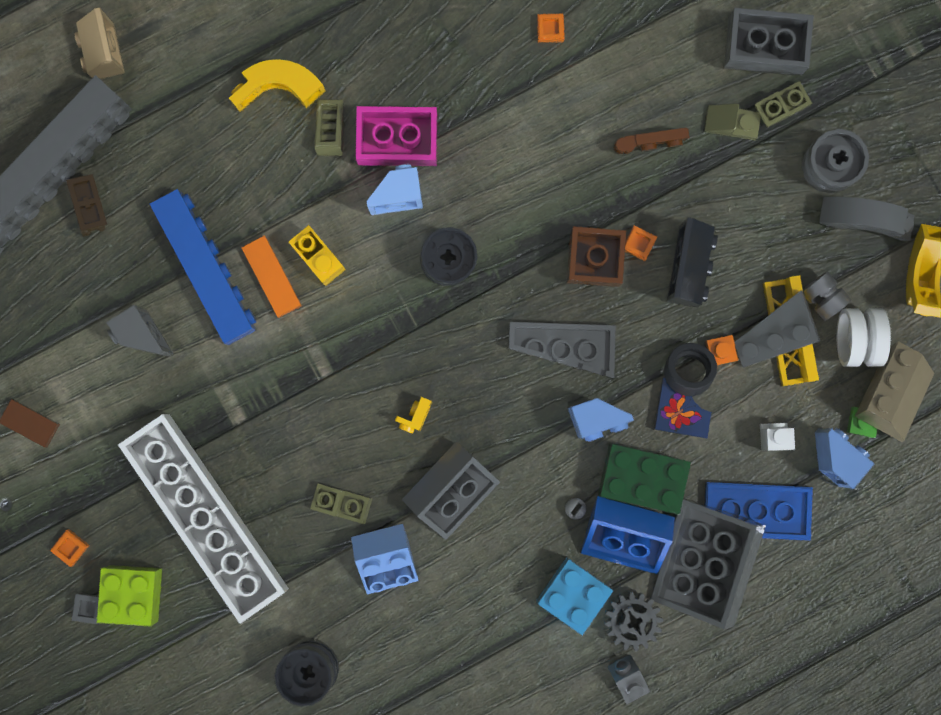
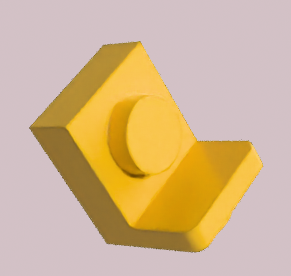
M421 397L419 402L415 400L409 413L410 416H413L412 421L396 416L395 421L400 423L398 428L412 434L415 429L421 431L432 401Z

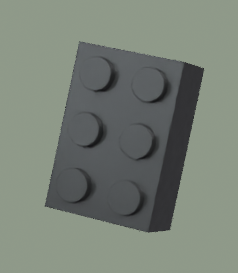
M734 8L728 17L724 68L802 76L810 65L814 15Z

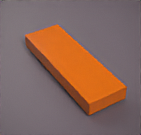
M266 236L243 246L242 250L277 317L280 318L301 307L302 305Z

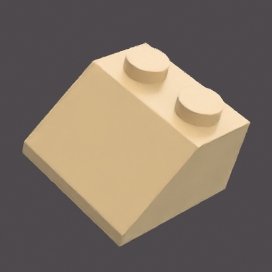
M95 8L76 22L78 32H75V40L83 52V57L80 58L84 73H87L92 78L96 75L99 79L123 74L125 72L114 23L101 8Z

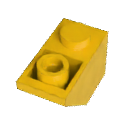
M309 225L289 241L290 245L325 286L346 270Z

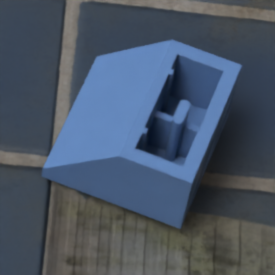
M598 398L568 408L578 438H585L588 442L603 437L602 431L610 429L612 433L629 428L628 422L634 420L631 414Z
M830 428L817 429L815 440L819 471L837 486L854 489L874 465L868 459L870 454L858 445L856 447L852 446L847 441L849 437L838 428L834 430Z
M403 524L351 537L355 563L367 594L381 592L418 581L410 544Z

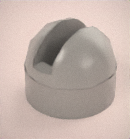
M572 498L565 504V512L571 519H580L586 513V504L579 498ZM580 503L582 506L575 515H572V510Z

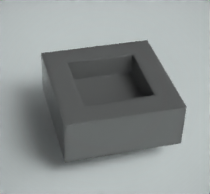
M77 593L75 595L72 621L100 624L97 623L99 595Z

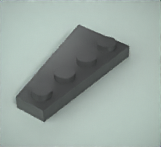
M510 322L509 349L614 379L616 325Z

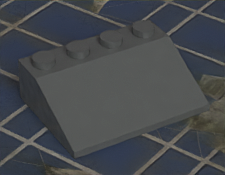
M683 499L680 515L677 514L674 523L673 541L661 565L651 599L724 630L734 627L766 525L736 514Z

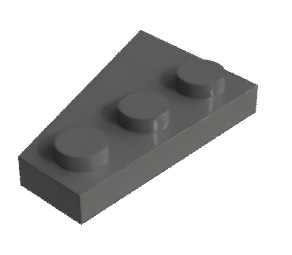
M799 291L734 343L742 367H747L820 342L821 340L804 292Z

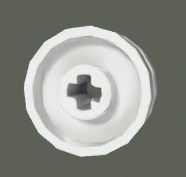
M859 308L842 309L839 314L836 333L838 357L842 366L858 367L862 362L867 367L884 366L888 360L891 342L890 324L886 311L883 308H869L862 313Z

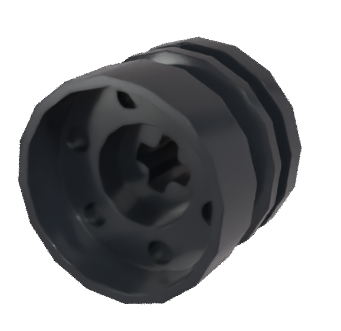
M453 227L440 228L430 234L422 246L420 254L421 268L426 277L435 284L442 286L457 285L464 281L475 269L478 258L476 245L472 238L463 230ZM446 251L450 252V256L455 258L449 265H445V260L440 258V256L445 255Z
M308 640L295 645L284 655L276 668L275 682L280 695L290 704L301 707L314 705L321 701L337 681L339 674L338 658L333 649L323 642ZM308 665L313 667L311 675L307 673Z

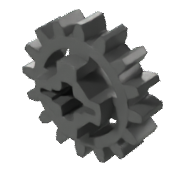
M629 591L628 598L626 599L619 594L620 602L616 603L611 600L610 603L613 610H605V613L610 617L609 620L604 621L605 626L611 627L607 631L608 636L616 635L613 640L614 644L618 645L622 641L624 650H627L629 645H632L634 651H638L640 644L646 649L649 648L647 641L650 639L656 642L657 639L654 633L662 632L657 623L663 622V618L656 616L660 608L658 606L651 607L654 600L649 598L644 601V594L641 592L637 598H635L632 591ZM631 604H640L645 609H633ZM622 609L621 620L616 623L617 614ZM628 611L632 615H634L635 618H640L636 621L637 628L639 631H637L635 627H633L631 624H628L630 623V615ZM651 619L650 627L648 631L645 633L644 629L646 623L649 622ZM629 632L634 634L636 638H626L621 634Z

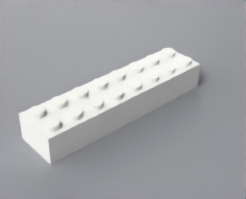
M170 414L160 415L118 445L240 624L289 589Z

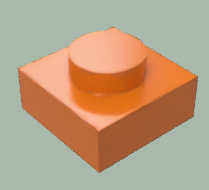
M733 335L705 341L706 348L714 355L717 365L738 361Z

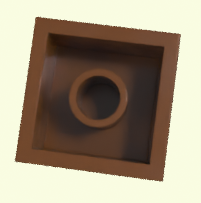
M572 227L567 283L620 287L623 284L626 230Z

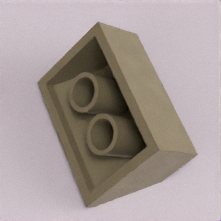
M899 341L890 346L888 360L884 366L877 367L855 417L903 442L934 376V372L923 354Z

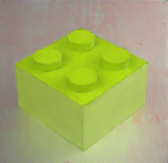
M115 565L101 568L97 623L152 626L157 623L159 619L162 568Z

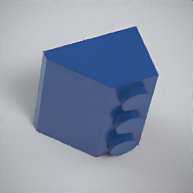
M597 496L588 522L581 554L658 574L673 541L675 517Z

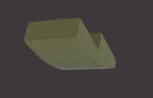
M798 81L784 90L759 101L754 106L768 128L807 108L812 102L801 82Z
M318 483L310 509L366 524L373 498Z

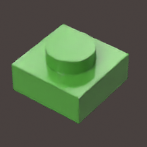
M851 407L847 433L876 438L877 428L855 417L858 407Z

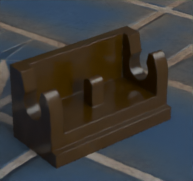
M93 174L66 180L82 236L90 235L91 231L94 230L104 231L107 222Z

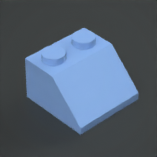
M406 164L396 166V170L389 171L367 200V207L371 215L423 208L417 167L411 168V165Z

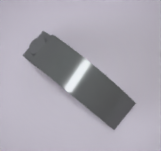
M824 197L819 223L834 229L868 230L885 234L900 241H910L911 232L914 228V215L908 213V208L892 203L853 197Z

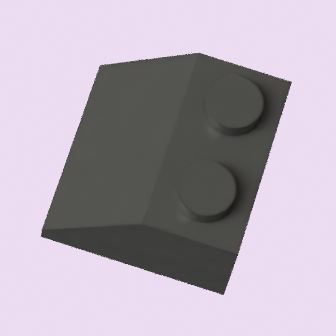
M133 305L106 322L110 328L107 332L115 344L119 343L121 346L168 357L174 354L146 309Z

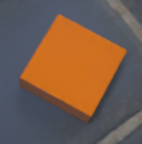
M538 14V42H564V14Z
M634 225L626 239L625 252L646 261L657 236Z
M67 529L50 551L68 566L72 567L90 545L70 529Z

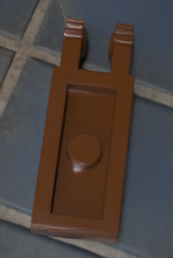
M686 127L625 136L616 140L613 148L616 153L630 154L636 147H641V151L657 149V144L667 143V148L682 146L683 141L689 138V130Z

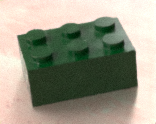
M609 444L598 496L680 515L691 462Z

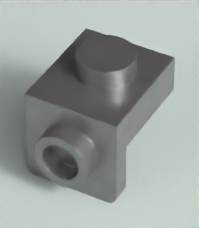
M627 655L608 666L626 704L650 692L631 655Z

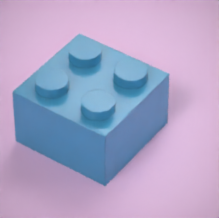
M566 557L538 597L537 603L583 635L613 590Z

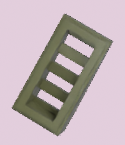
M317 100L314 147L318 156L343 155V100ZM323 111H337V114H323ZM323 121H336V124H323ZM323 132H336V135H323Z

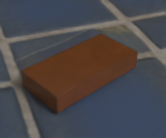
M14 399L10 400L0 419V424L45 448L49 446L60 426L59 423Z

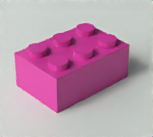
M357 106L356 161L358 165L399 166L408 164L411 166H437V107Z

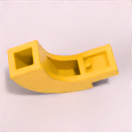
M266 60L254 64L242 72L247 82L237 85L232 90V95L229 99L239 111H242L264 91L280 88L294 94L307 108L326 90L319 79L305 67L287 60Z
M921 224L909 260L906 279L907 305L913 306L914 313L923 316L941 317V227Z

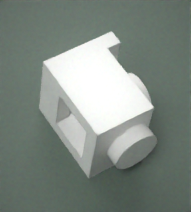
M787 423L760 424L761 450H795L794 428H788Z

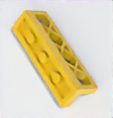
M800 275L763 283L768 315L775 311L774 305L779 308L799 291H803ZM784 285L786 297L782 303H779L772 297L771 287ZM813 344L794 350L791 355L785 353L776 356L781 386L819 380ZM783 356L787 358V361L785 363ZM791 361L799 366L801 378L787 380L786 368Z

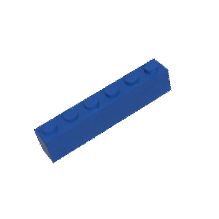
M176 189L150 203L154 214L223 343L230 345L256 331L253 324L257 321L251 310H245L241 303L244 300L243 294L237 285L232 286L229 280L232 274L225 262L222 264L219 262L216 255L220 252L212 239L208 241L204 234L207 227L200 216L195 217L192 211L195 205L188 193L184 195Z

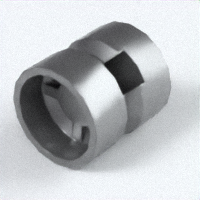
M828 271L803 289L806 300L810 304H816L815 311L824 321L834 316L851 302L850 297L842 288H836L837 282Z

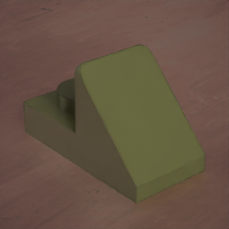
M739 104L709 105L704 132L756 140L758 138L761 116L758 112L739 109Z

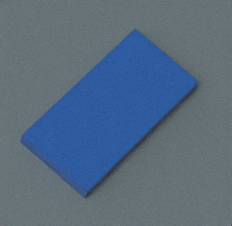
M705 482L704 505L766 525L762 538L811 541L813 487Z

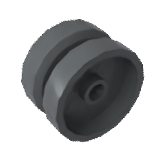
M836 129L827 131L809 145L804 153L802 160L804 177L812 187L820 192L836 193L843 191L861 179L866 172L869 162L867 146L858 135L849 130Z

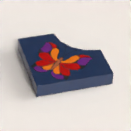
M663 377L654 430L708 438L712 412L702 409L694 402L692 396H684L675 392Z

